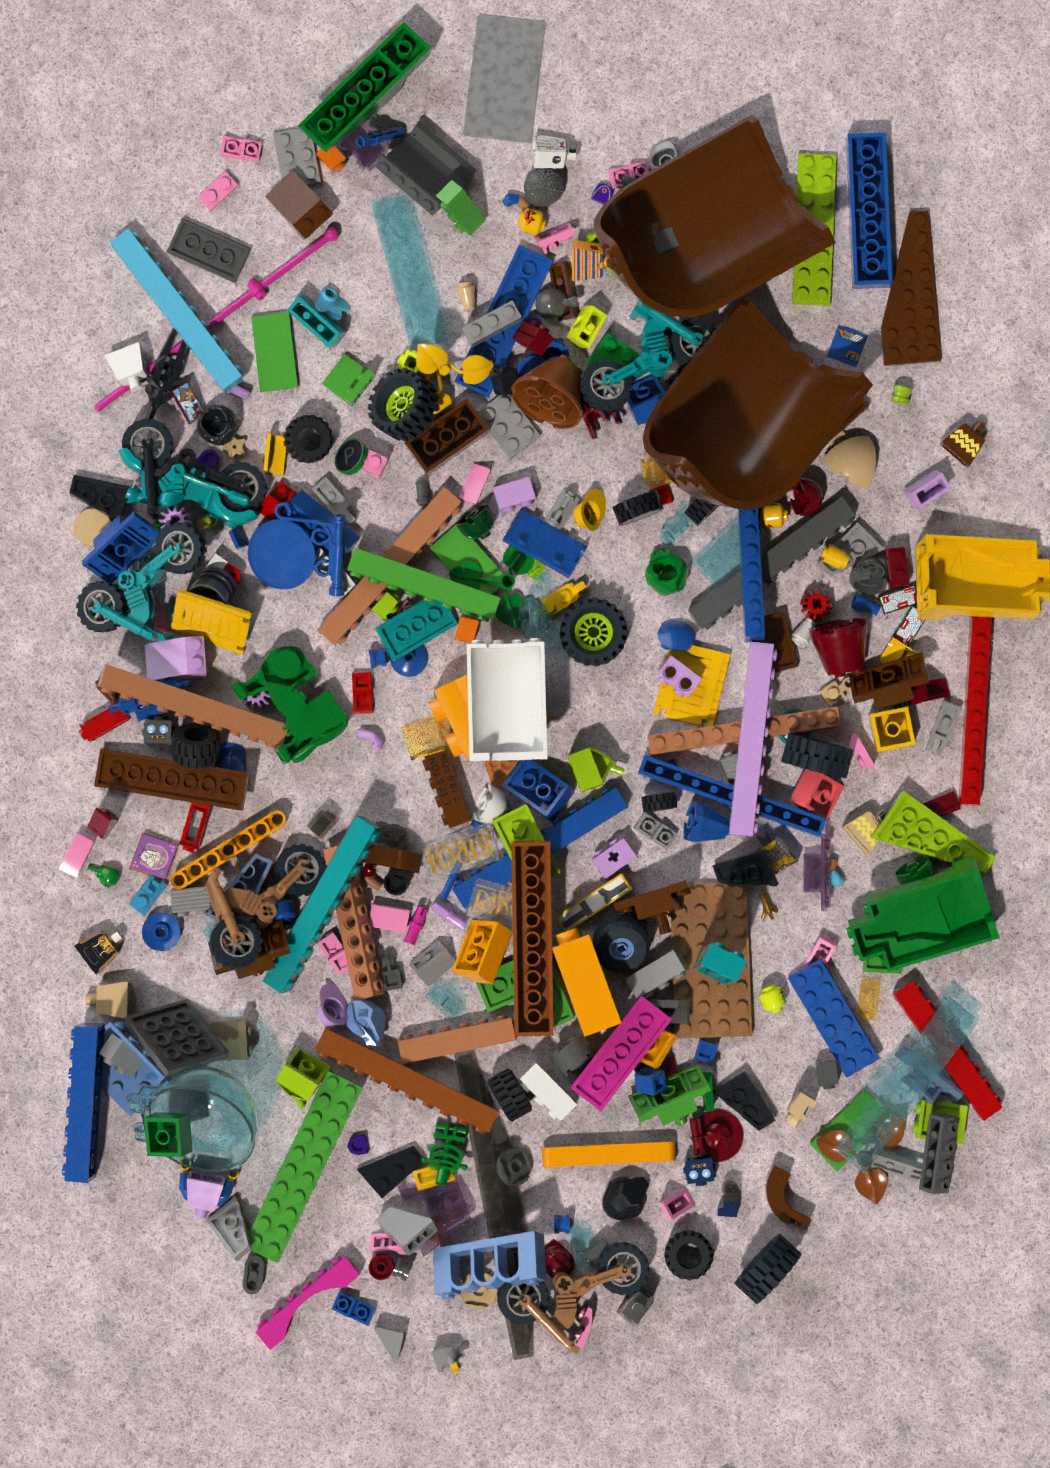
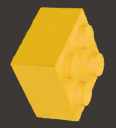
M908 707L868 715L876 753L914 746L916 744Z

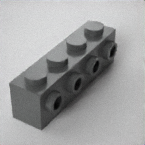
M947 1113L929 1114L919 1190L931 1194L949 1193L959 1117Z

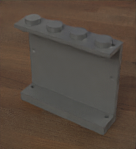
M418 122L411 134L386 156L382 154L375 165L381 173L432 216L441 209L439 207L441 203L436 198V195L451 180L464 188L470 183L477 171L421 122Z

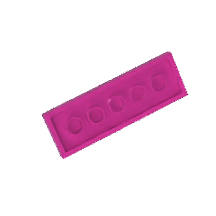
M640 996L623 1018L621 1024L616 1027L570 1088L599 1111H602L672 1019L643 996Z

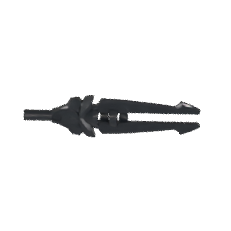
M174 327L152 369L155 378L147 375L146 380L149 384L145 386V392L148 394L150 407L146 418L150 420L154 418L156 410L166 401L172 400L173 396L170 391L179 386L172 385V383L180 378L188 346L182 340L176 359L168 357L177 335Z

